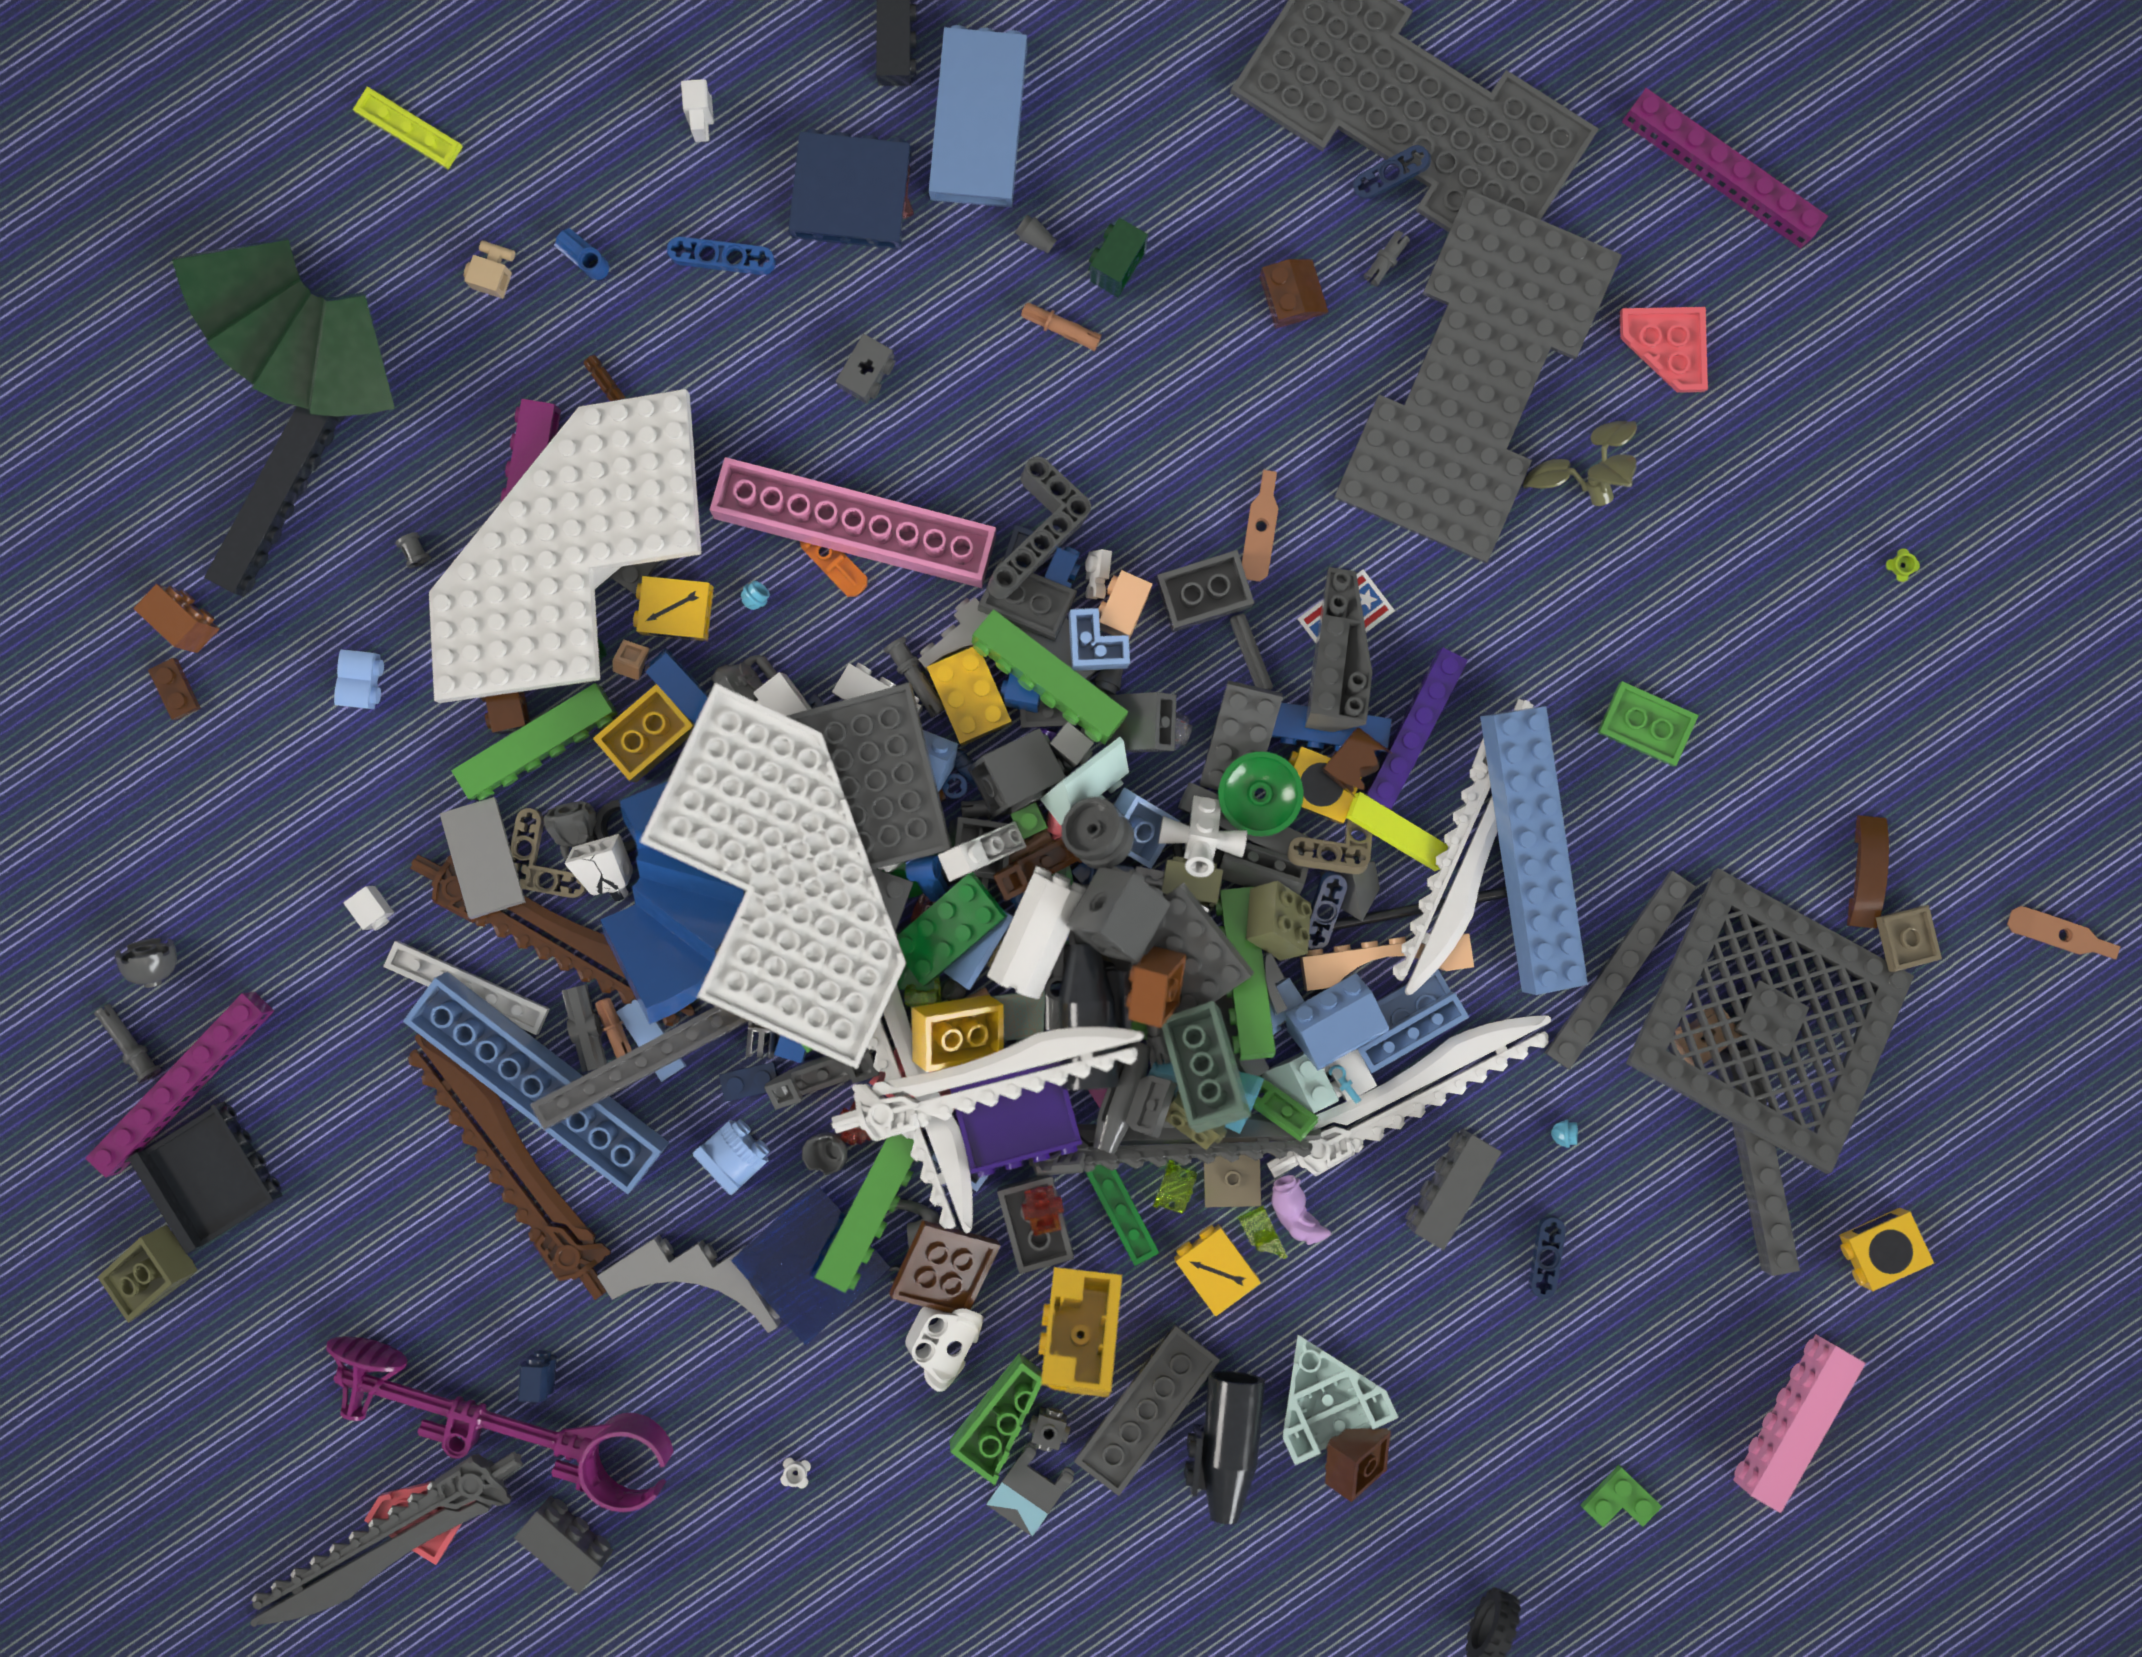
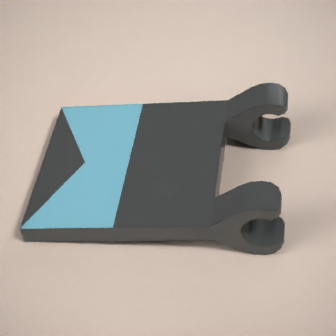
M1032 1442L1026 1444L1013 1466L986 1503L987 1506L1030 1536L1035 1534L1074 1478V1471L1065 1467L1054 1483L1028 1464L1035 1457L1037 1447Z

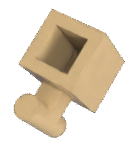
M482 240L479 251L487 253V259L473 255L471 262L466 264L464 281L474 290L503 299L512 273L505 265L501 264V261L505 259L512 262L515 257V251Z

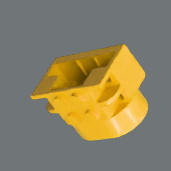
M1054 1267L1050 1304L1044 1303L1042 1326H1047L1046 1333L1041 1332L1038 1353L1044 1355L1042 1385H1047L1055 1390H1063L1066 1393L1109 1397L1112 1386L1122 1275Z

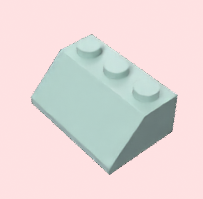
M1121 737L1117 738L1040 799L1060 826L1067 812L1076 803L1092 797L1105 799L1102 795L1103 792L1108 790L1111 794L1124 784L1121 778L1129 773L1123 739Z

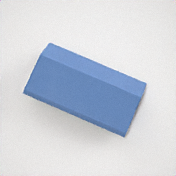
M1438 969L1413 994L1407 995L1405 993L1407 986L1405 984L1377 1000L1379 1008L1389 1026V1031L1357 1048L1371 1073L1469 1018L1456 993L1450 991Z

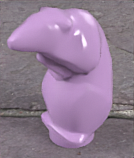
M1293 1175L1283 1176L1274 1182L1272 1188V1206L1280 1222L1295 1240L1305 1241L1307 1245L1318 1243L1331 1235V1231L1321 1226L1317 1219L1309 1212H1306V1197L1299 1186L1300 1179H1295Z

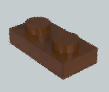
M171 658L148 670L171 720H178L201 709L178 659Z

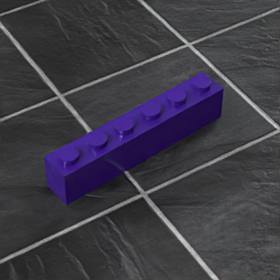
M1444 647L1437 651L1388 746V750L1393 754L1389 752L1384 754L1379 764V770L1374 773L1364 793L1365 795L1389 810L1392 809L1468 662L1467 659Z

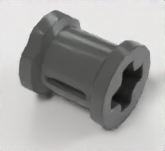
M418 532L406 534L395 542L397 548H401L407 559L406 565L410 569L418 567L431 559L430 555L425 553L418 540L420 538Z

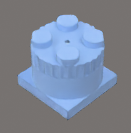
M741 1119L737 1122L729 1120L707 1142L693 1152V1156L729 1195L736 1192L768 1162L767 1154L770 1152L763 1141L760 1139L756 1141L749 1134L751 1132L750 1127Z

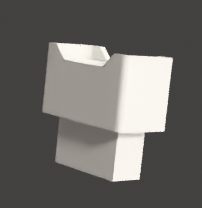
M705 79L681 81L683 111L691 127L695 142L709 141L708 124H714L712 96L709 94L707 81Z

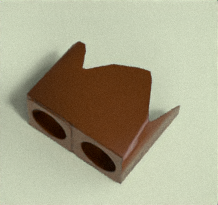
M1357 727L1323 767L1322 771L1355 797L1352 793L1354 791L1353 787L1364 789V784L1360 777L1379 770V763L1374 750H1385L1390 754L1393 753L1361 728Z

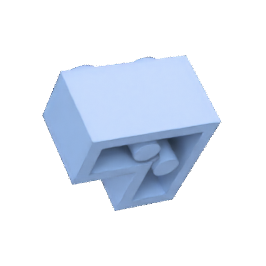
M1099 608L1071 609L1068 615L1071 668L1074 671L1127 669L1130 664L1129 635L1100 636Z

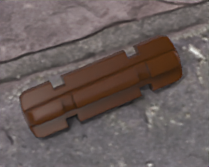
M595 355L586 358L583 362L585 367L592 373V377L602 391L607 394L609 401L625 399L624 394L617 388V384L604 366H602L600 360Z

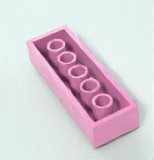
M1818 1335L1809 1340L1804 1348L1803 1358L1791 1370V1379L1786 1388H1782L1778 1393L1777 1403L1773 1411L1765 1416L1761 1432L1758 1437L1752 1439L1748 1448V1455L1744 1461L1737 1465L1733 1480L1749 1495L1781 1513L1866 1363Z

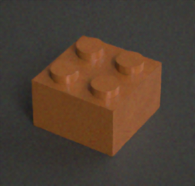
M156 584L133 608L171 645L194 653H198L220 630L213 623L215 618L203 608L199 610L193 604L195 600L191 595L182 589L178 591L170 585L165 587Z
M1154 946L1146 955L1142 956L1141 961L1137 965L1132 967L1129 978L1130 982H1133L1132 991H1130L1126 1002V1007L1130 1008L1128 1019L1159 1028L1165 1024L1180 1006L1186 954Z

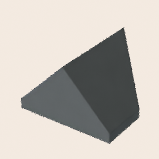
M1375 861L1369 862L1367 869L1361 874L1339 872L1347 882V890L1341 909L1360 921H1363L1380 890ZM1328 871L1320 872V877ZM1334 879L1333 883H1327L1330 888L1328 897L1333 899L1331 895L1333 888L1340 886L1337 879Z

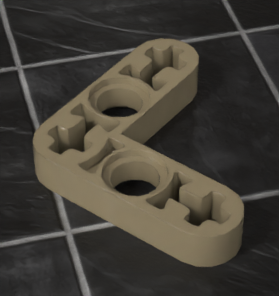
M525 808L521 810L516 817L510 847L514 863L515 859L529 860V865L523 864L522 873L526 874V878L520 880L521 888L568 898L583 896L587 889L582 884L581 888L575 889L574 893H572V888L560 886L561 881H574L575 876L572 872L536 866L544 817L536 809ZM530 813H533L532 818L537 820L536 825L532 824L529 829V833H535L534 838L520 836L521 831L527 832L528 824L524 823V818L529 817ZM523 840L529 841L532 845V851L527 856H522L518 852V845ZM515 863L517 872L520 870L521 863ZM546 872L551 873L554 877V883L548 889L543 888L540 884V877Z
M1346 818L1344 843L1298 837L1291 841L1287 856L1290 862L1297 866L1361 874L1367 869L1370 861L1372 833ZM1353 831H1361L1365 834L1366 839L1357 841L1352 837L1351 833ZM1303 848L1304 855H1298L1297 849ZM1313 849L1317 850L1315 858H1312ZM1327 850L1332 851L1336 855V859L1327 861L1321 856V853ZM1342 854H1345L1344 862H1340ZM1353 856L1359 857L1360 864L1354 863Z

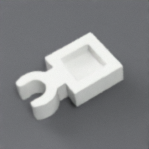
M1102 549L1089 552L1085 562L1086 579L1089 580L1086 598L1094 600L1105 598L1106 587L1104 583L1105 579H1109L1112 551Z

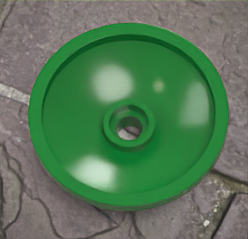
M1252 752L1239 757L1225 770L1219 784V803L1224 816L1236 829L1247 830V834L1253 836H1269L1284 830L1296 819L1303 803V785L1296 769L1283 757L1270 752ZM1258 788H1263L1266 792L1265 797L1262 799H1258L1255 796V791Z

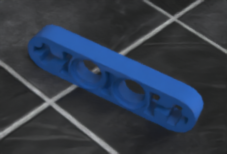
M675 237L667 245V253L675 264L767 275L774 270L776 265L772 252L763 246L688 237ZM680 245H683L686 251L694 252L695 259H693L691 253L683 252L681 257H678L674 249L678 250ZM713 248L715 256L712 260L704 261L700 258L703 249ZM730 252H741L743 256L741 262L738 264L729 263L728 255ZM750 252L752 259H761V256L765 255L769 262H765L763 267H760L757 261L749 260L750 266H747V253Z

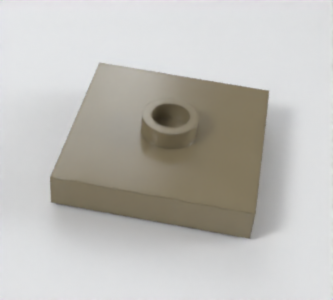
M1922 905L1876 917L1889 972H1896L1942 959L1929 905Z
M1240 1155L1238 1160L1231 1163L1221 1156H1216L1215 1161L1206 1164L1203 1162L1205 1207L1261 1206L1260 1159L1255 1161L1246 1155Z

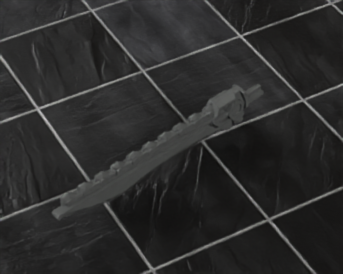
M1251 1114L1252 1116L1247 1119L1240 1134L1224 1127L1227 1129V1133L1218 1144L1213 1142L1205 1150L1199 1144H1191L1196 1142L1177 1128H1162L1159 1138L1134 1131L1129 1126L1120 1145L1125 1146H1119L1115 1154H1110L1093 1147L1097 1124H1077L1082 1144L1077 1145L1078 1151L1061 1155L1060 1150L1049 1153L1050 1159L1035 1163L1033 1158L1028 1160L1029 1165L1033 1166L1036 1175L1042 1176L1083 1173V1171L1088 1173L1094 1170L1096 1165H1103L1113 1171L1119 1168L1120 1163H1126L1137 1169L1143 1166L1144 1161H1149L1160 1168L1166 1165L1168 1160H1174L1185 1166L1191 1163L1192 1158H1198L1209 1164L1215 1161L1216 1156H1221L1231 1163L1238 1160L1240 1155H1246L1257 1161L1263 1158L1264 1153H1270L1281 1159L1287 1156L1288 1151H1293L1304 1158L1310 1155L1313 1149L1312 1143L1306 1140H1319L1322 1131L1319 1128H1312L1300 1142L1264 1115Z
M513 1451L494 1464L492 1460H487L480 1454H473L437 1477L435 1481L432 1480L427 1486V1494L412 1493L407 1499L408 1506L392 1505L388 1511V1519L372 1518L368 1524L369 1531L353 1530L349 1536V1544L333 1543L329 1549L330 1556L314 1555L310 1561V1569L295 1567L290 1574L291 1581L275 1580L271 1586L272 1593L256 1592L252 1598V1604L257 1610L290 1591L293 1594L257 1614L250 1622L251 1626L256 1627L262 1624L293 1620L333 1607L351 1598L381 1571L416 1547L478 1515L487 1513L492 1505L501 1506L510 1503L512 1497L508 1494V1489L504 1485L502 1478L523 1466L521 1455ZM437 1507H444L443 1509L437 1511L436 1513L430 1515L429 1517L423 1519L422 1521L402 1531L396 1536L388 1539L387 1541L381 1543L380 1545L374 1547L373 1549L367 1551L366 1553L360 1555L359 1557L353 1559L352 1561L346 1563L345 1565L339 1567L338 1569L332 1571L331 1573L325 1575L324 1577L318 1579L317 1581L305 1587L304 1583L310 1581L311 1579L317 1577L318 1575L324 1573L325 1571L331 1569L332 1567L338 1565L339 1563L345 1561L346 1559L352 1557L353 1555L359 1553L360 1551L366 1549L367 1547L373 1545L374 1543L380 1541L381 1539L387 1537L388 1535L394 1533L395 1531L401 1529L402 1527L408 1525L409 1523L415 1521L416 1519L422 1517L423 1515L429 1513Z

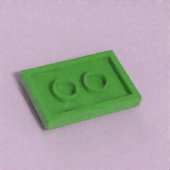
M1622 681L1618 684L1597 733L1674 767L1678 764L1699 715Z

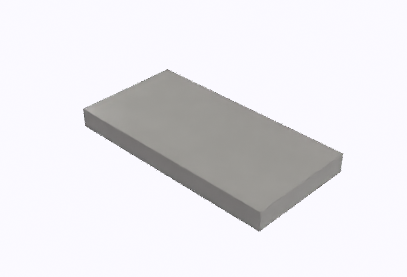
M492 797L440 813L468 917L474 919L525 903L496 798Z

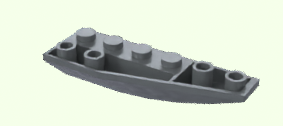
M1329 567L1316 640L1305 728L1336 732L1366 725L1372 667L1357 574L1355 571Z

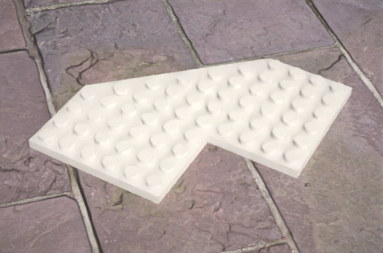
M686 389L578 407L429 591L434 701L444 703L600 680L593 571L701 554L690 393Z
M715 684L640 841L747 890L697 997L857 1069L906 962L822 733Z

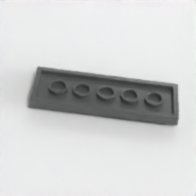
M1174 1324L1074 1458V1462L1119 1496L1219 1363L1220 1358Z

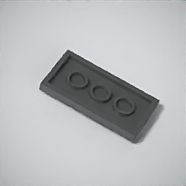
M1230 680L1227 681L1199 786L1219 790L1221 778L1233 761L1248 753L1267 752L1283 693Z

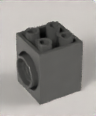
M1040 728L982 756L967 768L993 818L1008 810L1015 813L1039 801L1046 795V791L1066 778L1063 764L1059 759L1055 758L1051 750L1052 747L1049 745L1051 742L1048 736L1042 733Z
M1099 867L1066 926L1101 954L1138 963L1171 903L1162 897L1163 892L1145 883V877L1135 870L1126 872L1117 867H1112V869Z

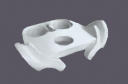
M923 1307L918 1313L905 1343L913 1359L924 1368L925 1379L934 1390L939 1392L945 1391L963 1370L966 1363L964 1358L972 1343L978 1341L983 1324L982 1315L968 1309H957L952 1313H944L927 1307ZM939 1317L935 1324L928 1325L931 1319ZM959 1341L962 1346L961 1350L954 1355L948 1354L947 1346L949 1343ZM920 1343H926L924 1348L916 1350Z

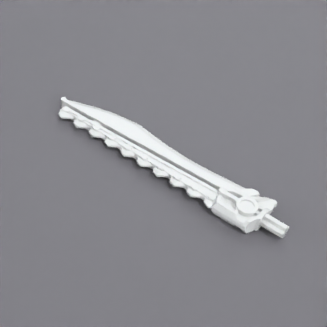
M1518 699L1514 710L1532 708L1534 705L1530 704L1527 700ZM1484 738L1473 762V768L1470 769V778H1472L1474 784L1461 791V800L1466 805L1453 813V822L1455 821L1457 828L1444 835V843L1449 848L1447 851L1436 856V865H1438L1440 871L1427 879V887L1432 892L1419 900V909H1421L1423 915L1410 922V931L1415 936L1401 945L1402 953H1404L1406 959L1393 966V975L1398 980L1403 981L1408 974L1420 944L1425 945L1405 988L1407 995L1413 994L1442 965L1455 948L1474 914L1483 871L1498 832L1492 795L1430 934L1426 932L1491 787Z
M896 983L883 1011L906 1076L929 1073L912 1061V1030ZM880 1018L867 1046L869 1050L873 1049L877 1052L873 1067L878 1072L886 1073L884 1081L903 1078ZM901 1091L891 1094H894L895 1096L907 1095L908 1093ZM934 1092L914 1098L921 1102L941 1096L939 1092ZM931 1115L930 1123L925 1128L941 1168V1173L938 1174L921 1127L901 1134L907 1139L914 1140L911 1156L916 1161H923L920 1178L926 1184L932 1183L933 1188L930 1201L935 1206H942L939 1223L944 1228L949 1229L956 1226L955 1218L942 1184L946 1183L963 1231L969 1233L972 1230L973 1216L972 1184L969 1162L960 1127L953 1116L945 1121Z
M1543 1015L1501 1020L1448 1038L1430 1054L1386 1083L1360 1095L1361 1101L1357 1104L1350 1100L1317 1114L1318 1123L1313 1128L1318 1129L1332 1122L1348 1125L1493 1051L1496 1052V1055L1349 1129L1333 1125L1322 1129L1319 1140H1306L1313 1145L1310 1155L1303 1158L1293 1151H1288L1286 1157L1281 1159L1275 1158L1267 1163L1271 1173L1276 1178L1299 1165L1315 1176L1320 1175L1355 1155V1152L1359 1153L1364 1147L1363 1140L1380 1141L1385 1135L1383 1134L1384 1128L1401 1129L1405 1124L1404 1117L1421 1118L1426 1112L1425 1105L1442 1106L1446 1101V1093L1463 1094L1467 1089V1081L1483 1083L1487 1078V1070L1504 1071L1508 1066V1058L1524 1060L1528 1055L1529 1046L1545 1048L1549 1042L1548 1034L1545 1031L1537 1033L1508 1049L1506 1045L1550 1023L1551 1017Z
M1075 1027L1037 1033L1015 1045L966 1064L877 1082L873 1087H870L868 1084H855L852 1089L855 1092L856 1110L833 1116L832 1127L833 1129L835 1128L836 1133H840L861 1126V1129L865 1130L871 1139L875 1141L920 1127L924 1128L930 1123L931 1115L947 1121L953 1116L954 1108L970 1114L975 1109L977 1101L992 1107L998 1102L1000 1094L1015 1100L1021 1095L1023 1087L1038 1093L1044 1088L1046 1080L1061 1086L1067 1081L1069 1073L1084 1079L1090 1074L1092 1066L1109 1071L1114 1066L1115 1059L1131 1065L1137 1060L1138 1052L1136 1048H1128L1098 1057H1093L1092 1052L1141 1040L1144 1034L1139 1031L1106 1027ZM1076 1056H1081L1082 1060L921 1102L908 1095L919 1097ZM901 1091L908 1093L907 1095L889 1098L882 1096Z

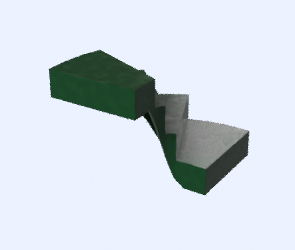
M288 237L172 258L180 289L191 315L207 339L206 343L230 368L251 382L252 388L278 401L309 409L310 414L349 416L395 409L364 292L338 297H325L311 290L299 275Z

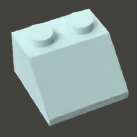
M1303 1051L1270 1067L1262 1074L1264 1079L1312 1113H1316L1339 1101L1324 1069L1317 1070Z

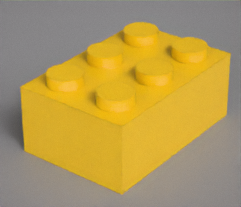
M973 647L927 666L961 746L1012 724L984 657L977 653Z
M656 684L593 739L629 781L637 783L691 736L695 725Z
M990 995L912 1007V1061L926 1072L966 1064L1004 1049V1004Z

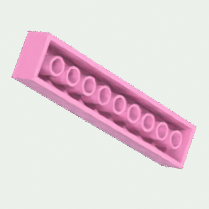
M726 457L724 458L710 507V512L716 520L979 588L983 587L996 539V527Z

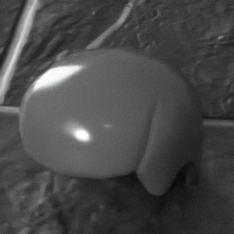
M823 1132L814 1135L806 1141L802 1148V1159L810 1171L820 1170L824 1175H829L840 1171L847 1162V1146L838 1135L831 1132Z

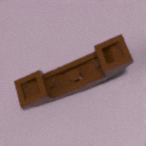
M1857 815L1854 843H1858L1854 898H1849L1847 926L1877 929L1876 917H1880L1882 913L1888 878L1889 833L1887 818Z
M1062 837L1018 858L995 873L993 877L1004 900L1007 901L1026 891L1036 866L1042 867L1054 874L1077 861L1079 863H1082V861L1065 846Z

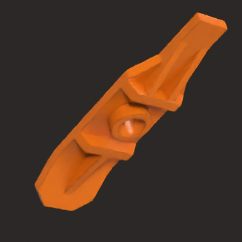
M800 541L801 548L847 597H857L867 587V576L844 552L829 549V554L822 557L819 555L821 546Z

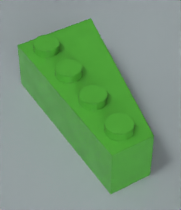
M1019 1353L949 1440L950 1452L993 1485L996 1484L999 1478L1001 1468L1006 1463L1014 1440L1018 1437L1026 1414L1029 1413L1042 1385L1041 1369Z

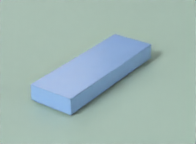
M633 1000L632 1004H627L616 1011L638 1047L665 1033L658 1021L652 1024L648 1023L637 1000ZM682 1058L655 1071V1073L662 1082L686 1065Z

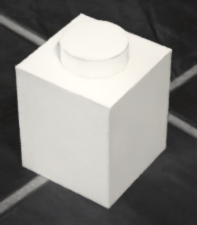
M365 886L343 902L363 930H379L389 922L387 918L394 914L375 886Z

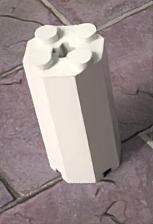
M1036 866L987 975L1006 988L1010 986L1017 989V993L1039 999L1070 932V928L1066 924L1087 889L1074 882L1070 885L1071 879L1055 872L1054 877H1052V872Z

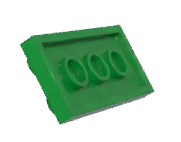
M971 872L897 935L896 938L907 967L924 987L1002 922L1007 915L974 872Z

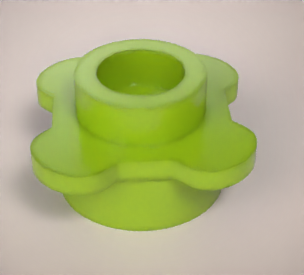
M1900 549L1897 552V556L1886 562V568L1889 571H1893L1899 582H1905L1910 574L1919 570L1920 563L1907 549ZM1901 563L1905 564L1904 568L1901 567Z

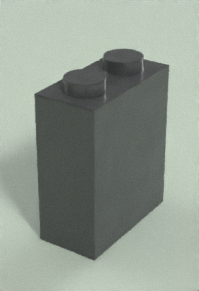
M1151 692L1109 695L1111 699L1126 709L1128 714L1124 722L1108 740L1107 746L1121 737L1124 741L1126 753L1175 751V694Z

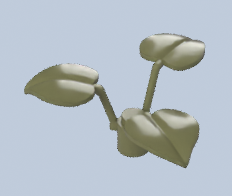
M1609 422L1599 426L1592 432L1590 436L1591 442L1594 445H1602V461L1588 470L1587 482L1582 479L1574 468H1570L1569 460L1553 459L1545 461L1532 469L1523 482V488L1543 489L1556 487L1566 482L1570 475H1573L1580 483L1582 490L1589 492L1594 506H1603L1610 503L1614 499L1610 484L1631 487L1637 462L1634 456L1624 454L1611 456L1607 459V449L1609 445L1621 446L1627 443L1636 433V422Z

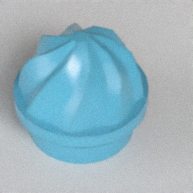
M758 581L746 584L741 593L742 603L745 607L752 610L764 607L770 596L768 589Z
M1565 1120L1555 1124L1551 1131L1554 1141L1566 1148H1570V1145H1578L1577 1122Z

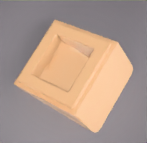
M623 639L613 658V671L639 680L650 648Z

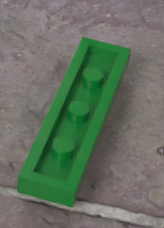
M1096 1165L1094 1170L1086 1172L1134 1266L1159 1254V1250L1117 1170L1111 1171L1103 1165Z

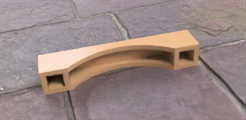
M1463 933L1453 951L1439 967L1440 970L1450 971L1474 967L1469 934ZM1390 938L1389 944L1379 946L1378 941L1362 942V948L1351 949L1350 944L1334 946V952L1323 953V949L1308 950L1306 956L1300 957L1304 990L1330 988L1339 983L1357 967L1372 960L1391 956H1405L1402 953L1401 945L1406 942V938ZM1420 944L1415 958L1419 959L1425 946L1424 944Z

